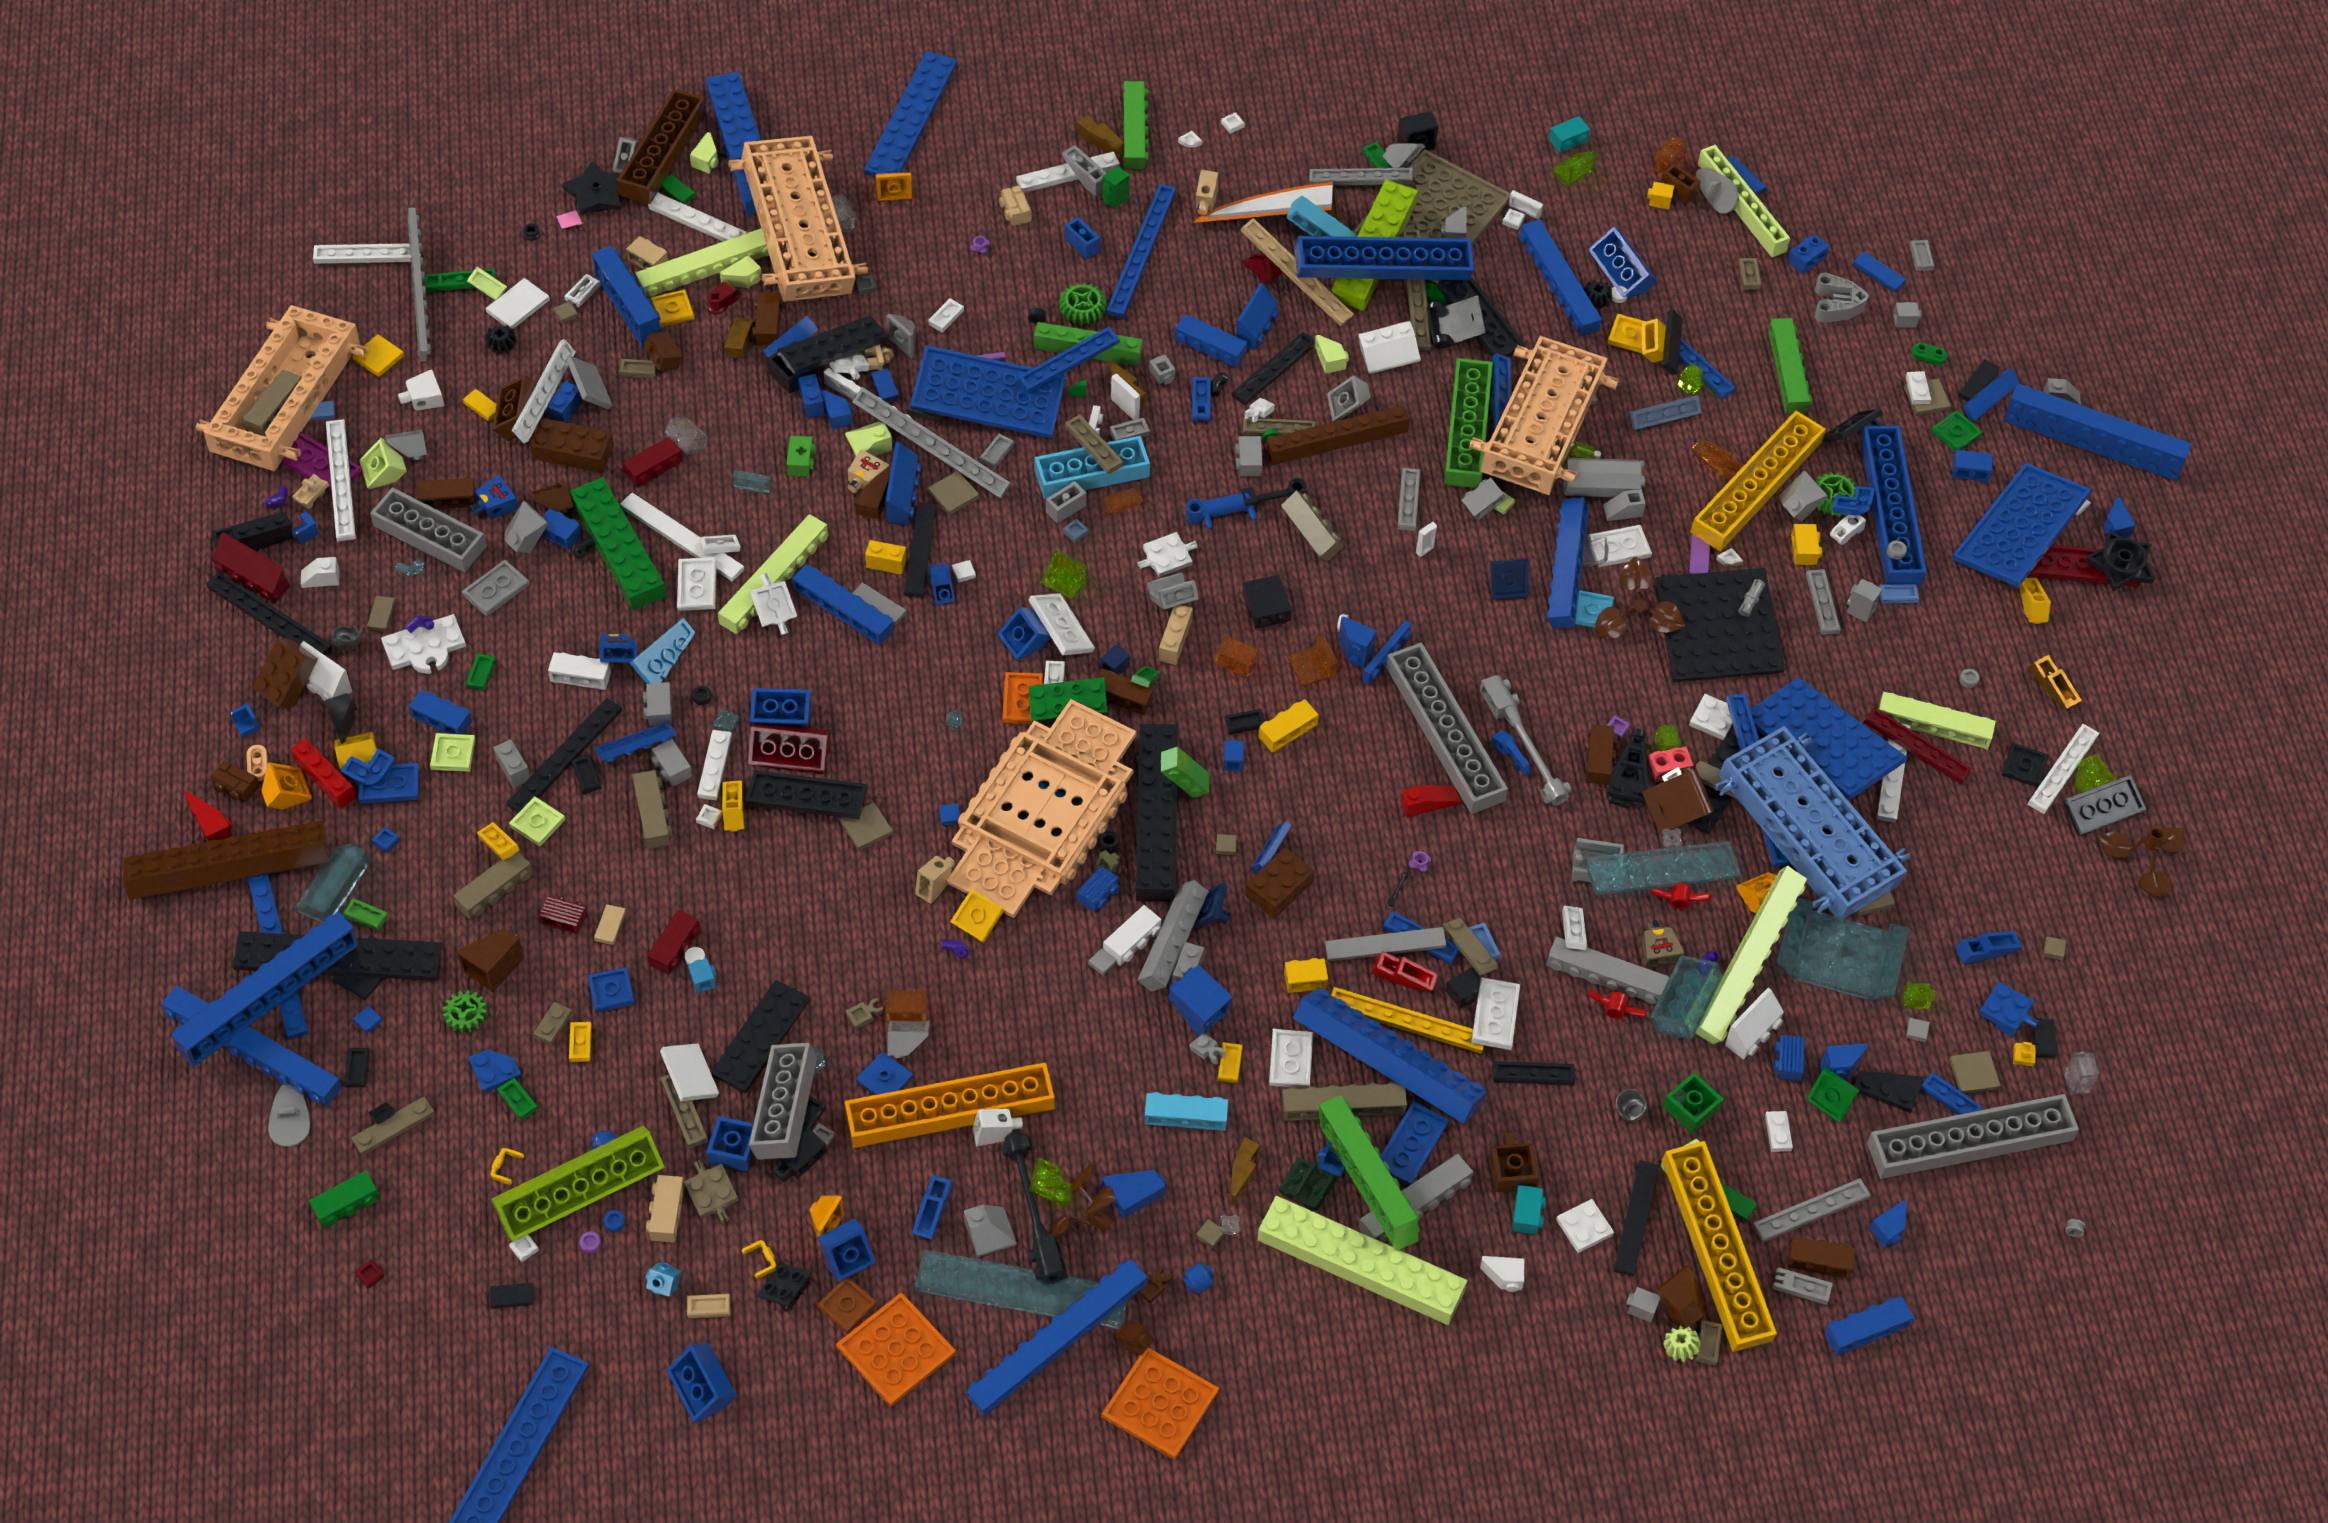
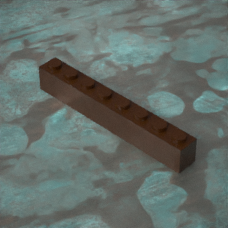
M1404 405L1267 438L1266 453L1271 465H1276L1406 433L1409 429L1410 418Z

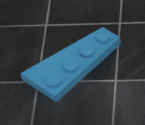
M682 618L630 662L631 666L646 684L661 683L695 634V631Z

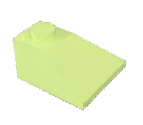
M876 422L845 433L856 456L861 449L873 456L892 451V437L885 423Z
M382 438L359 460L367 488L369 489L395 483L407 471L402 456Z

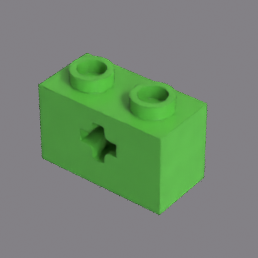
M790 436L787 457L788 476L810 477V470L814 469L812 455L816 454V444H813L812 437Z

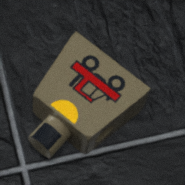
M1657 920L1649 922L1647 924L1649 930L1644 931L1642 937L1644 967L1651 968L1681 963L1684 951L1673 929L1670 927L1661 928Z

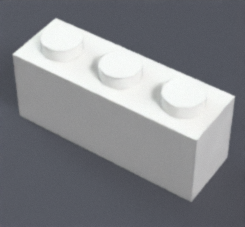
M554 652L548 674L550 682L606 690L611 667L610 662H600V659Z
M1143 905L1103 942V949L1117 959L1119 966L1124 962H1129L1137 950H1142L1147 945L1149 939L1158 935L1161 929V918Z

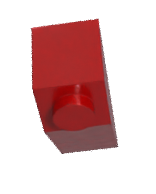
M1419 785L1403 789L1400 804L1406 818L1461 804V800L1455 786Z
M188 791L184 793L187 803L208 842L232 837L230 829L233 826L229 818L224 819L219 810Z

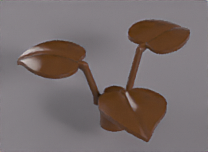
M1633 557L1621 572V582L1629 590L1636 589L1639 598L1636 599L1633 609L1621 614L1616 607H1608L1602 610L1595 623V633L1597 636L1606 638L1620 637L1627 628V622L1623 616L1636 611H1650L1653 614L1649 621L1650 625L1659 632L1679 630L1684 627L1685 623L1679 609L1671 602H1660L1656 605L1655 611L1652 609L1650 599L1645 598L1640 591V588L1647 589L1652 583L1651 571L1642 559Z
M2152 828L2147 837L2143 836L2132 847L2130 839L2122 833L2098 834V842L2103 851L2117 859L2127 858L2129 851L2135 850L2145 842L2146 848L2154 851L2150 869L2151 874H2143L2139 884L2150 895L2160 898L2169 896L2172 888L2170 879L2164 873L2154 872L2157 852L2160 847L2167 853L2180 852L2184 845V828Z
M1092 1164L1081 1171L1070 1185L1071 1192L1074 1193L1080 1189L1091 1203L1087 1210L1090 1220L1063 1214L1051 1225L1047 1235L1054 1234L1056 1239H1058L1066 1231L1071 1220L1085 1223L1090 1227L1095 1225L1102 1232L1107 1230L1112 1224L1113 1218L1102 1210L1105 1206L1117 1201L1112 1187L1106 1186L1095 1196L1094 1200L1084 1189V1185L1089 1182L1094 1173V1166Z

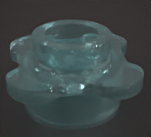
M955 708L953 712L949 711L947 713L946 725L952 727V731H956L957 726H960L962 723V716L959 715L958 709Z

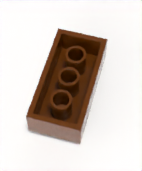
M542 418L530 447L534 460L603 473L614 447L611 431Z

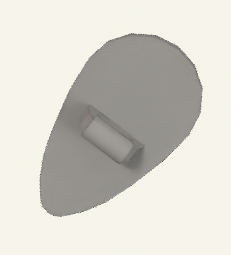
M1711 169L1697 170L1696 177L1701 181L1700 189L1710 205L1719 213L1731 212L1738 201V190L1734 182Z
M290 1084L282 1085L278 1090L269 1118L268 1131L270 1138L281 1147H292L300 1144L308 1136L310 1130V1119L305 1099Z

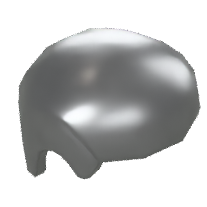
M339 626L333 630L331 640L337 648L343 651L353 650L358 647L361 641V631L358 632L356 626L351 628Z
M1626 1089L1620 1092L1616 1098V1110L1628 1122L1639 1121L1648 1111V1103L1645 1097L1636 1089Z

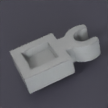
M1205 1033L1189 1045L1190 1050L1202 1059H1206L1209 1056L1213 1064L1218 1063L1216 1056L1226 1057L1224 1050L1218 1047V1043Z

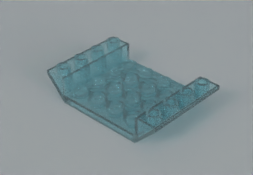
M1797 897L1795 900L1797 902L1796 907L1792 912H1789V919L1785 927L1777 964L1792 979L1860 998L1875 1000L1894 996L1910 928L1890 923L1886 931L1846 919L1839 922L1835 916L1811 910L1813 901Z

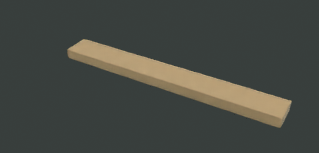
M1254 218L1241 228L1240 231L1340 327L1352 318L1354 314L1317 278H1297L1295 257Z

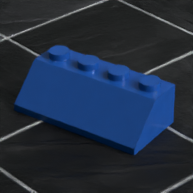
M1615 226L1588 249L1622 297L1627 296L1629 298L1645 293L1658 282L1626 235ZM1619 286H1623L1627 290L1623 292Z
M898 442L895 443L886 496L887 523L909 525L910 518H914V507L912 505L917 500L915 488L918 489L919 487L917 474H921L922 464L918 463L917 454Z

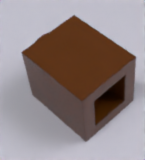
M1127 1321L1115 1336L1126 1351L1143 1355L1154 1341V1338L1144 1325Z

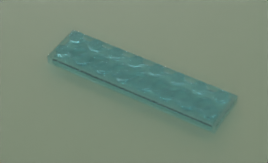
M1730 841L1586 857L1584 860L1595 896L1672 887L1679 883L1689 885L1739 879L1741 876Z

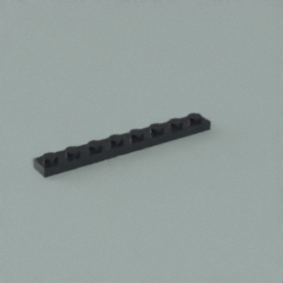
M221 572L215 574L206 583L208 589L284 639H292L299 645L304 641L323 655H326L332 649L330 643Z
M606 698L506 802L507 807L519 813L534 796L539 799L572 764L571 760L577 759L622 712V707Z

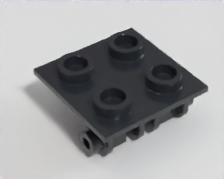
M780 1262L757 1296L781 1304V1309L788 1312V1310H792L796 1300H799V1295H802L803 1291L811 1283L810 1275L812 1273Z

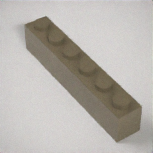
M1397 1082L1382 1085L1371 1083L1363 1086L1351 1084L1343 1087L1331 1085L1324 1088L1311 1086L1304 1089L1291 1087L1282 1090L1284 1121L1320 1119L1319 1104L1340 1095L1345 1102L1348 1101L1351 1105L1354 1117L1405 1115L1407 1107L1405 1087Z

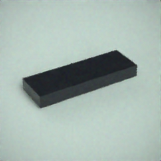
M1984 359L1960 392L1959 397L1966 401L1971 400L1990 384L2000 367Z

